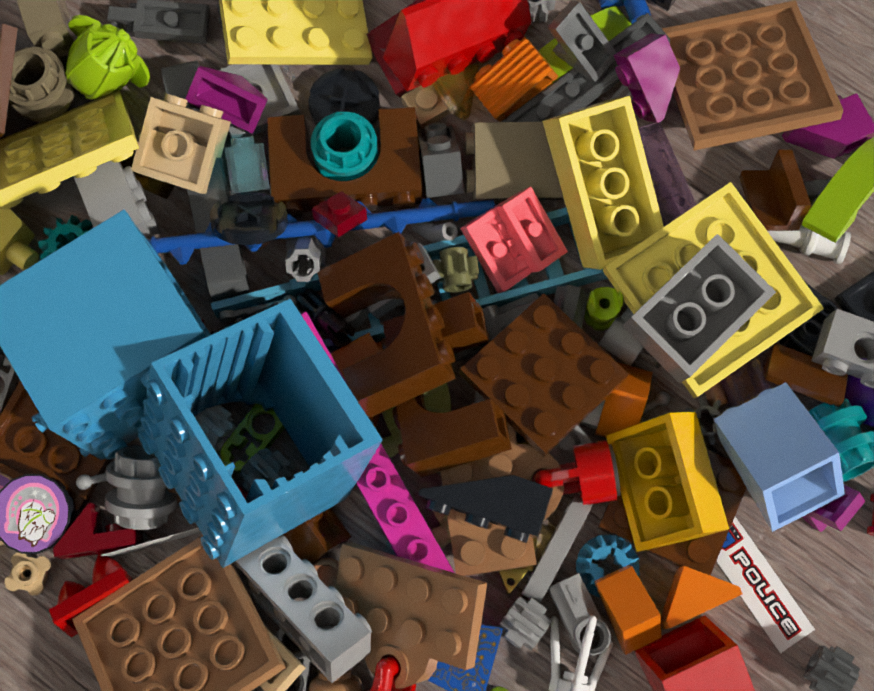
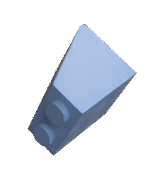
M786 382L775 388L762 391L756 398L738 407H731L714 419L721 444L772 532L845 495L838 450Z

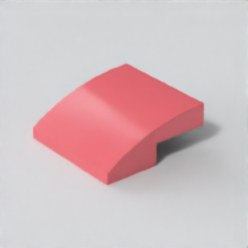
M527 187L460 228L497 293L507 291L533 272H540L568 252L532 187Z

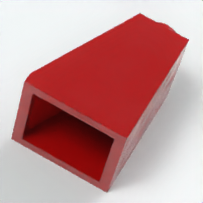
M705 615L662 635V638L634 651L653 691H755L738 645Z

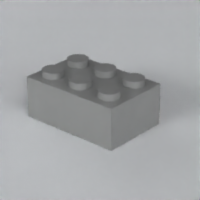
M716 234L622 326L678 383H681L691 377L776 291L726 241Z

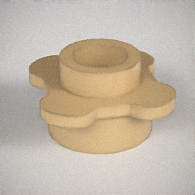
M15 553L11 558L13 565L11 573L5 579L6 588L10 591L26 590L32 596L41 594L44 591L48 570L51 567L49 559L45 556L33 558L28 557L27 554ZM26 570L31 571V575L29 577H25L24 575Z

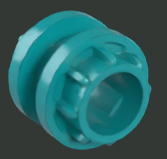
M336 112L330 114L316 125L312 133L311 149L317 171L326 178L335 181H350L360 178L368 173L378 160L375 130L368 120L356 113ZM343 147L354 148L349 152H336Z
M844 398V402L840 407L824 402L808 411L839 452L843 482L858 477L874 467V431L863 433L860 425L867 418L861 406H851L848 399Z

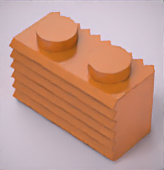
M526 37L521 41L516 39L510 42L502 51L503 57L493 66L488 64L482 67L474 76L476 81L469 86L494 119L499 122L523 106L559 77Z

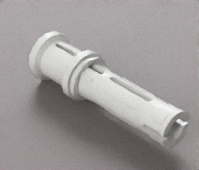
M802 225L799 231H767L774 241L797 247L803 255L809 256L811 253L832 258L833 262L839 265L845 258L851 239V233L845 231L839 240L834 243Z

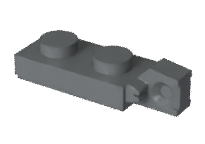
M137 0V3H130L129 8L109 6L107 20L109 24L123 29L131 37L207 44L211 11L207 4Z

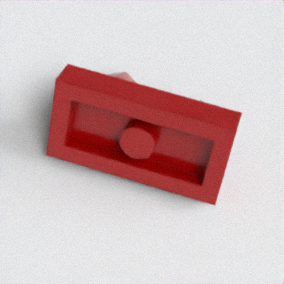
M98 554L93 567L92 585L86 588L76 582H64L58 595L57 605L50 608L49 612L53 623L71 638L78 634L72 620L73 618L133 580L115 559Z

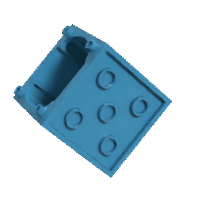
M125 209L0 285V347L39 411L38 414L33 415L31 418L33 422H37L35 425L42 433L49 428V430L75 444L78 448L80 447L79 451L84 457L92 454L100 460L105 458L113 459L117 451L128 447V443L138 438V433L141 432V417L144 412L143 400L146 398V382L149 379L151 363L211 335L164 261Z
M291 299L152 362L149 379L146 382V398L143 400L144 412L141 417V432L138 433L139 440L148 455L154 453L156 458H158L161 465L159 473L168 489L175 488L182 501L179 505L185 519L190 524L196 523L203 537L200 540L206 554L211 560L217 558L222 568L347 499L383 441ZM230 402H245L248 405L256 403L262 405L265 411L273 409L309 465V469L304 473L301 471L294 474L288 482L285 477L275 479L272 488L269 487L265 479H254L245 500L232 479L235 468L234 463L232 462L224 466L195 416L207 408Z

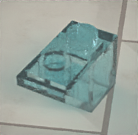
M254 136L230 139L231 146L224 147V155L231 194L270 189L263 143H254Z

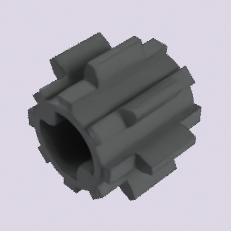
M821 645L810 657L803 676L811 681L809 688L813 691H851L858 680L860 668L852 663L855 657L840 647L836 646L834 648L831 646L829 649Z

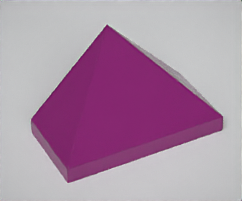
M202 66L197 68L185 98L188 100V103L198 108L202 104L223 111L221 119L231 121V124L252 134L268 101L243 76Z

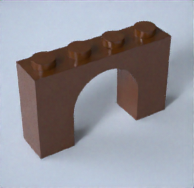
M415 107L378 109L381 140L379 158L368 173L350 181L331 180L322 176L313 168L309 159L308 129L304 115L267 117L270 187L274 202L278 204L280 201L283 202L286 206L287 214L293 217L312 211L313 207L341 191L355 201H361L369 211H374L380 206L408 209L415 206V204H421L422 185Z
M400 232L390 235L317 272L325 303L343 319L382 300H404L405 321L397 338L381 352L343 369L347 386L370 418L456 379L451 363L455 362V356L447 340H443L440 331L445 327L439 310L432 305L430 296L434 295V290L426 274H422L420 267L424 263L423 255L415 242L409 243Z
M469 292L433 304L439 310L445 327L440 330L443 340H447L454 354L489 342L483 308ZM405 314L383 322L385 337L381 339L383 350L399 335L405 321ZM423 393L397 405L392 410L395 424L401 432L402 443L398 446L401 461L406 467H409L421 477L512 449L505 414L491 399L453 411L436 413L427 410Z

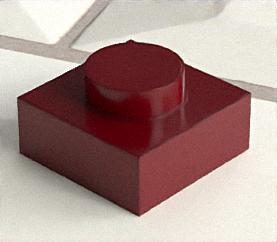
M342 191L312 208L314 221L337 237L342 236L367 220L366 207Z

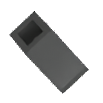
M431 123L426 125L424 129H417L423 183L427 198L463 194L461 154L453 126H446L444 123Z

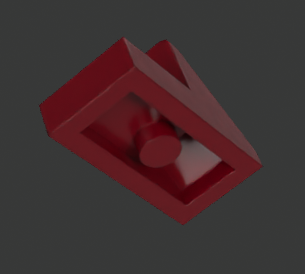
M89 503L55 545L53 554L54 557L64 560L106 554L144 543L143 532L127 529L118 524L105 526L106 532H103L100 506Z

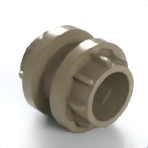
M32 46L15 52L9 101L22 117L35 122H46L58 118L70 107L74 98L75 88L67 83L65 67L58 56L52 51Z

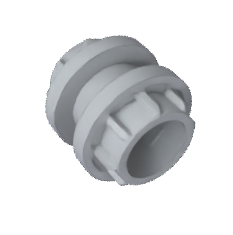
M142 445L128 446L120 449L115 453V461L106 466V480L110 484L117 486V488L106 494L105 508L108 512L114 514V522L116 524L133 530H147L160 527L168 521L169 514L177 508V494L169 493L159 473L161 465L158 458H156L154 453L148 455Z

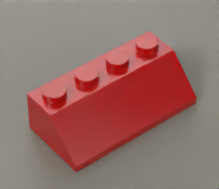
M425 0L404 8L399 13L383 59L406 91L419 86L428 87L438 78L447 74L456 75L467 66L478 61L480 63L489 61L495 54L502 52L510 42L516 39L521 41L532 22L528 0Z

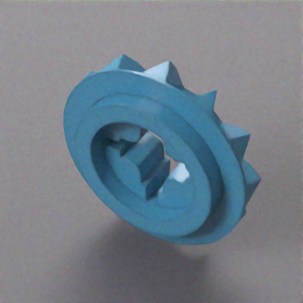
M598 535L590 539L583 545L577 556V574H580L588 592L599 598L600 595L594 581L604 577V570L598 567V564L592 563V561L606 560L611 550L613 551L612 556L614 557L613 563L623 568L630 564L633 566L638 577L640 576L639 557L632 548L631 543L626 542L617 535Z

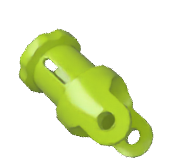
M600 287L590 292L584 315L587 325L598 331L610 328L623 306L624 298L620 290L617 292L615 288Z

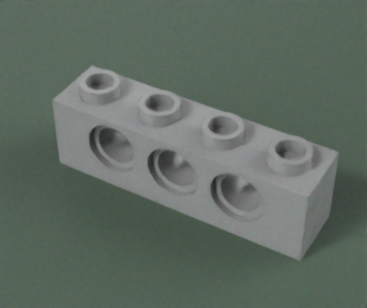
M836 309L824 320L811 361L821 364L822 369L828 373L840 376L849 374L860 378L861 384L874 389V322ZM854 345H859L865 349L867 360H863L856 355Z
M284 535L277 537L233 562L247 592L331 683L371 653L372 630L367 620L359 613L353 614L345 606L339 591L331 585L327 587L319 579L314 566L307 559L301 560L293 552L290 542ZM272 571H282V572L277 573V574H271V573H270V572H272ZM298 597H307V598H308V599H306V600H304V601H296V600H294V599H296V598H298ZM325 624H332L335 626L331 629L320 628V626Z

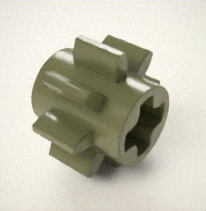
M451 247L440 251V260H433V263L441 278L434 283L443 282V290L446 292H462L472 287L471 280L478 279L477 256L468 257V250L464 247Z

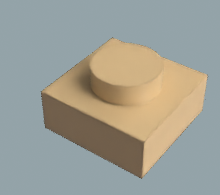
M435 82L428 87L419 86L402 96V103L405 108L415 107L416 123L419 129H424L426 125L435 123L451 114V106Z

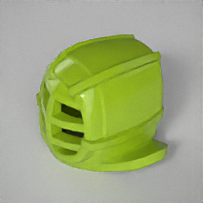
M76 15L71 18L68 26L77 38L69 49L65 75L67 83L85 95L86 99L92 100L107 96L121 90L128 81H131L139 88L145 87L150 82L149 69L143 59L137 55V47L127 32L111 24L102 25L99 21L88 16Z

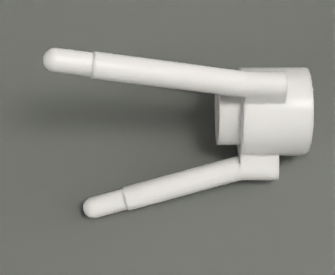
M591 615L588 618L575 673L564 671L563 678H560L559 621L557 617H552L550 633L551 680L548 690L595 691L613 642L610 641L607 650L599 654L588 680V676H585L584 672L597 618Z

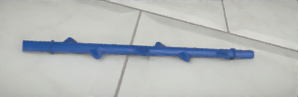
M425 198L418 208L371 213L366 207L367 220L350 231L386 227L393 234L397 232L402 233L407 224L449 219L458 221L459 218L480 216L493 208L495 204L494 200L491 199L465 203L452 201V204L438 206L430 198ZM357 201L358 203L366 207L361 201ZM287 214L288 225L284 233L274 239L314 235L325 248L332 246L336 236L314 220L298 222L293 216ZM211 222L205 233L162 238L151 236V239H147L158 254L170 252L180 265L187 264L194 249L236 245L219 239L212 232ZM262 244L245 246L251 252L259 250Z

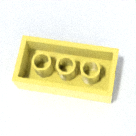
M630 96L610 99L542 121L581 263L584 268L604 269L605 266L664 227Z

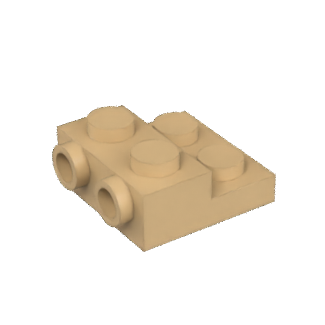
M166 93L164 100L150 97L138 142L139 149H136L131 167L132 171L191 191L206 194L216 157L221 158L231 121L221 119L223 111L202 104L199 111L187 108L188 100Z

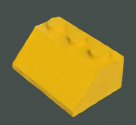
M696 412L667 413L606 436L608 444L613 446L619 475L620 492L636 552L688 541L729 529Z

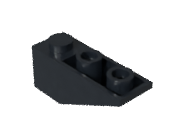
M510 475L420 489L418 495L422 499L427 500L425 507L427 509L449 516L451 509L466 514L464 521L469 524L488 529L489 523L505 528L504 536L527 543L529 537L535 539L539 537L553 495V488Z

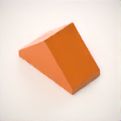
M617 362L629 375L605 399L595 435L606 438L609 434L640 423L648 399L653 372Z
M629 564L594 581L625 655L662 638L660 613L633 566Z
M686 566L677 568L661 615V627L663 630L670 629L743 593L739 586Z

